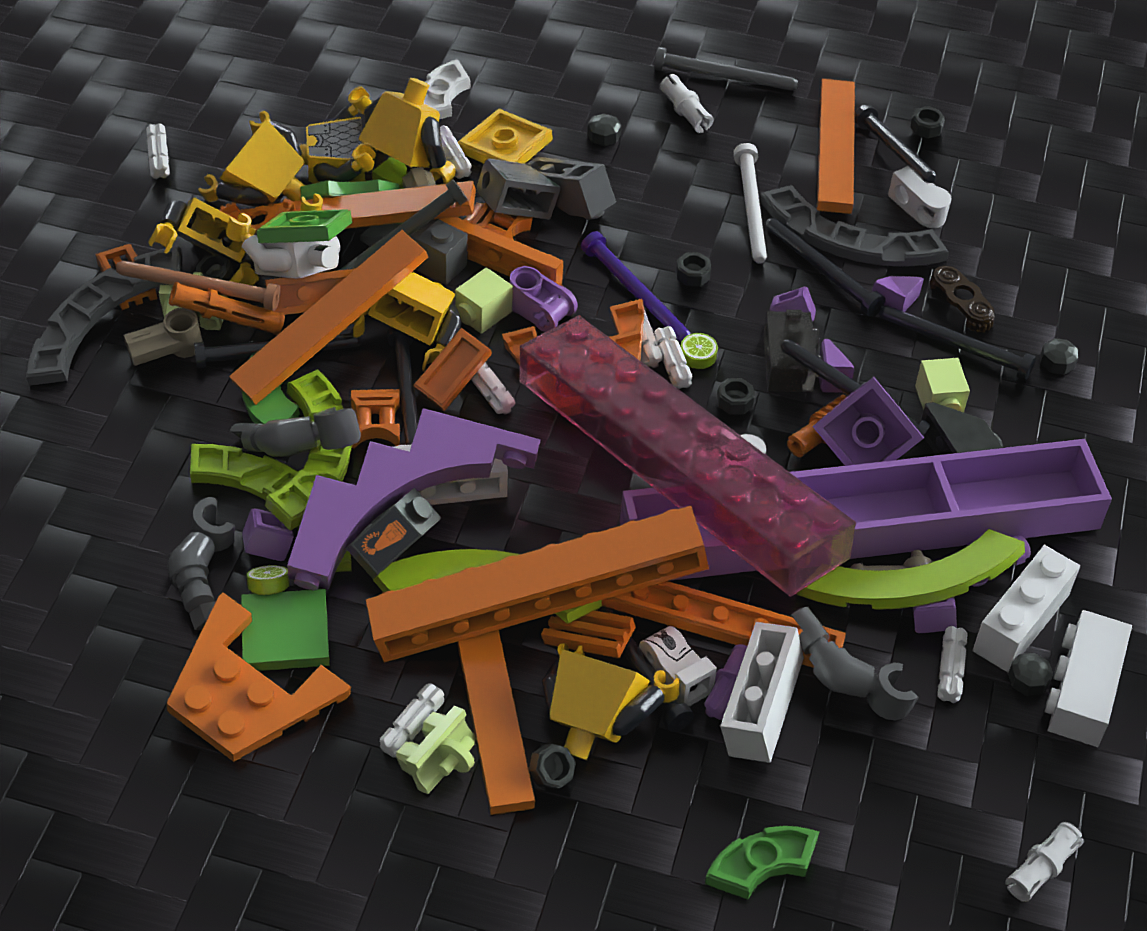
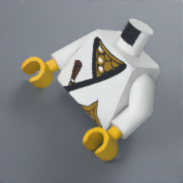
M314 194L312 204L302 197L300 211L322 210V197ZM240 213L237 221L232 216L229 218L226 235L233 241L243 242L242 248L254 262L255 274L297 279L338 266L340 243L337 236L330 241L258 243V237L256 235L251 236L248 233L252 222L248 215Z

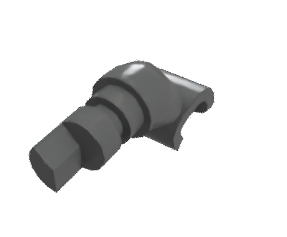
M335 407L326 409L313 415L315 421H311L310 416L275 419L268 421L266 424L237 423L230 429L231 433L241 437L243 447L247 451L265 452L272 457H287L317 447V440H320L322 448L326 450L344 448L358 443L361 437L357 416L352 408L336 411Z
M214 497L202 499L195 505L192 516V532L170 553L167 568L171 584L178 588L184 608L189 613L195 630L203 629L215 605L211 588L208 585L207 577L209 570L207 566L214 552L227 549L234 543L235 525L226 522L219 527L213 526L216 522L218 503Z
M808 607L801 608L791 614L803 630L799 634L802 651L805 654H811L809 660L814 665L813 673L825 687L832 692L863 698L868 694V703L871 709L877 715L887 720L896 721L908 715L919 697L913 691L901 692L893 687L902 672V663L886 664L880 669L878 674L874 673V666L852 657L845 648H838L834 641L828 642L829 634Z

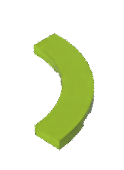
M318 369L289 382L287 385V394L296 402L305 417L310 416L311 421H315L313 417L315 413L333 407L336 408V411L344 409L339 393ZM317 440V447L310 449L304 468L301 471L299 470L279 490L266 496L265 507L290 531L301 524L316 475L343 481L350 460L351 446L326 450L322 448L320 440Z
M215 444L191 445V483H211L230 486L250 492L266 500V496L279 490L298 473V471L269 456L264 455L261 458L243 453L242 448ZM348 550L336 572L352 571L351 555Z
M988 529L977 540L957 553L941 560L912 568L882 571L858 570L818 561L797 582V595L841 607H847V603L872 604V609L906 608L943 601L968 592L969 586L985 578L992 580L1000 575L1025 553V542Z
M482 549L430 552L392 562L373 581L383 592L396 591L420 584L428 579H438L459 573L466 568L483 566L500 561L508 556L520 554ZM602 600L555 614L568 624L602 607Z

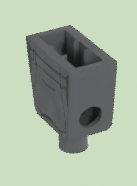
M489 158L482 167L476 189L477 193L495 213L550 220L561 187L529 165ZM526 189L531 190L532 193L528 195Z

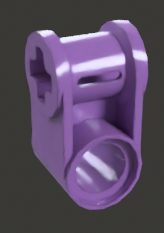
M522 266L511 272L509 283L513 285L512 311L535 324L541 331L546 333L553 332L557 328L558 322L564 316H570L577 311L578 304L572 292L547 278L537 269Z

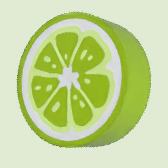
M703 333L687 335L681 342V349L687 361L686 365L695 369H704L712 366L717 358V342L711 336Z
M277 565L251 569L247 572L248 590L259 595L276 594L286 590L290 585L288 569Z

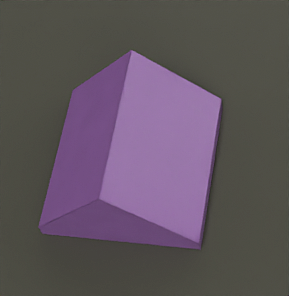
M875 377L844 398L812 426L845 466L897 460L924 439L923 435Z

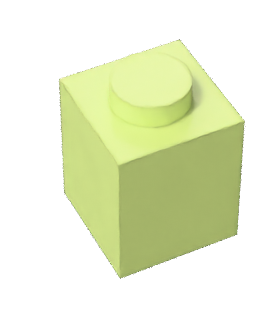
M487 267L455 289V306L458 309L461 322L470 325L481 334L512 312L513 285Z
M959 359L922 360L915 387L923 410L926 403L934 402L964 413L970 390Z

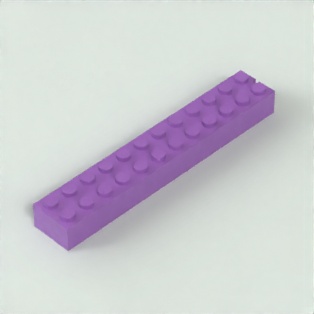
M1078 439L628 490L622 492L620 525L629 521H639L660 515L671 509L692 507L704 543L709 569L669 580L673 581L814 564L818 561L831 562L906 553L913 550L922 551L964 546L973 543L988 529L1010 537L1021 535L1024 538L1101 529L1112 498L1086 440Z

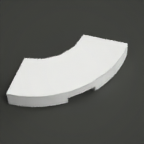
M459 60L443 64L427 75L425 83L429 84V88L423 103L438 110L440 114L439 119L452 116V99L460 92L470 89V78Z

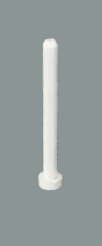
M743 143L734 149V160L741 167L752 257L756 263L761 264L766 260L767 255L754 163L758 160V152L753 144Z

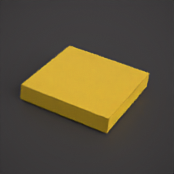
M497 109L459 140L458 144L465 156L485 163L490 158L525 164L550 143L553 137L552 130L504 110Z

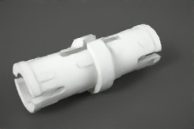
M670 75L674 83L668 77H665L660 84V89L673 102L674 110L680 116H684L696 132H703L700 123L705 130H708L712 126L714 119L699 103L698 95L693 91H689L677 75Z
M1062 822L1042 844L1034 845L1028 851V858L1006 879V884L1009 885L1007 888L1010 893L1017 899L1026 902L1032 898L1045 881L1049 878H1056L1062 871V864L1083 844L1084 840L1080 838L1082 836L1081 832L1072 824Z

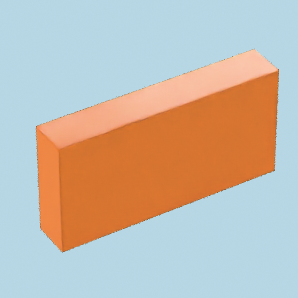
M461 328L413 385L415 390L445 411L492 355L491 349Z

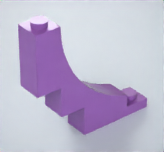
M423 408L410 452L370 441L357 485L316 475L287 565L289 579L294 580L297 586L308 590H317L318 587L329 589L336 569L347 551L346 547L375 518L396 504L413 488L419 492L450 481L469 478H489L495 459L502 460L505 465L512 468L523 469L529 467L534 469L540 439Z

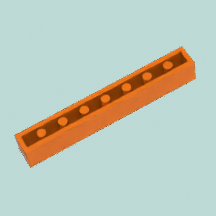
M687 506L680 509H671L663 514L639 521H629L621 526L601 532H591L580 538L559 544H549L541 549L521 555L508 556L500 561L483 566L466 568L459 573L438 579H428L420 584L400 590L386 591L379 596L366 599L373 639L385 663L707 570L709 565L692 507Z

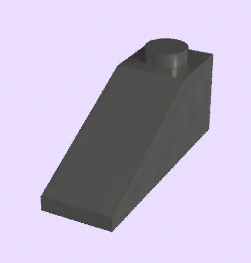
M536 157L526 164L561 187L555 206L568 215L592 220L601 217L605 213V209L616 203L604 164Z
M433 219L410 236L425 249L429 257L415 270L447 285L467 266V233L439 219ZM402 223L370 226L360 235V241L372 246Z

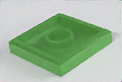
M343 209L282 212L257 230L258 243L330 241L352 224L351 211Z
M325 589L286 591L270 595H241L242 607L252 613V622L242 632L244 661L258 671L317 667L320 665L330 666Z

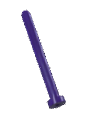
M595 231L586 236L581 244L583 252L589 257L596 256L637 299H642L644 306L664 327L669 326L674 330L676 339L679 342H682L687 335L691 334L657 297L605 246L606 238L600 232Z

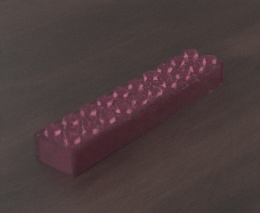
M580 315L520 345V382L678 508L691 506L698 524L790 597L850 559L856 522Z

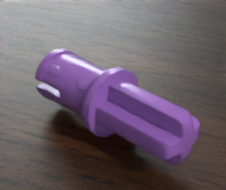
M735 645L724 668L716 672L715 685L704 703L706 707L705 713L710 718L715 717L718 720H723L747 649L746 645Z

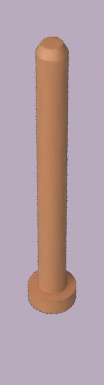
M121 261L116 265V272L122 276L174 285L175 282H179L180 284L204 291L210 288L217 290L220 295L264 303V309L275 311L280 299V285L269 283L267 288L128 261Z

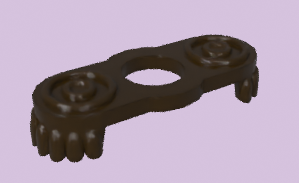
M944 265L936 268L930 278V289H936L938 286L945 294L947 301L965 315L966 328L970 327L971 331L975 330L977 333L989 331L994 323V308L981 294L979 287L969 282L959 270L952 266ZM957 289L968 290L972 293L973 298L970 300L958 299L953 291Z

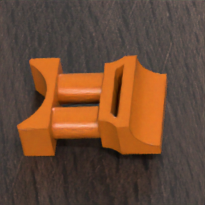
M476 202L473 215H467L464 220L514 240L513 237L515 235L531 230L533 217H514L509 214L495 213L486 202ZM493 223L496 224V225H499V226H501V227H503V228H506V229H508V230H504V229H502V228H500V227H498V226H495V225H493Z
M399 389L351 390V408L356 413L361 432L359 442L351 445V447L355 448L363 441L374 438L385 439L395 446L400 445V424H395V413L400 408ZM373 414H379V424H372Z

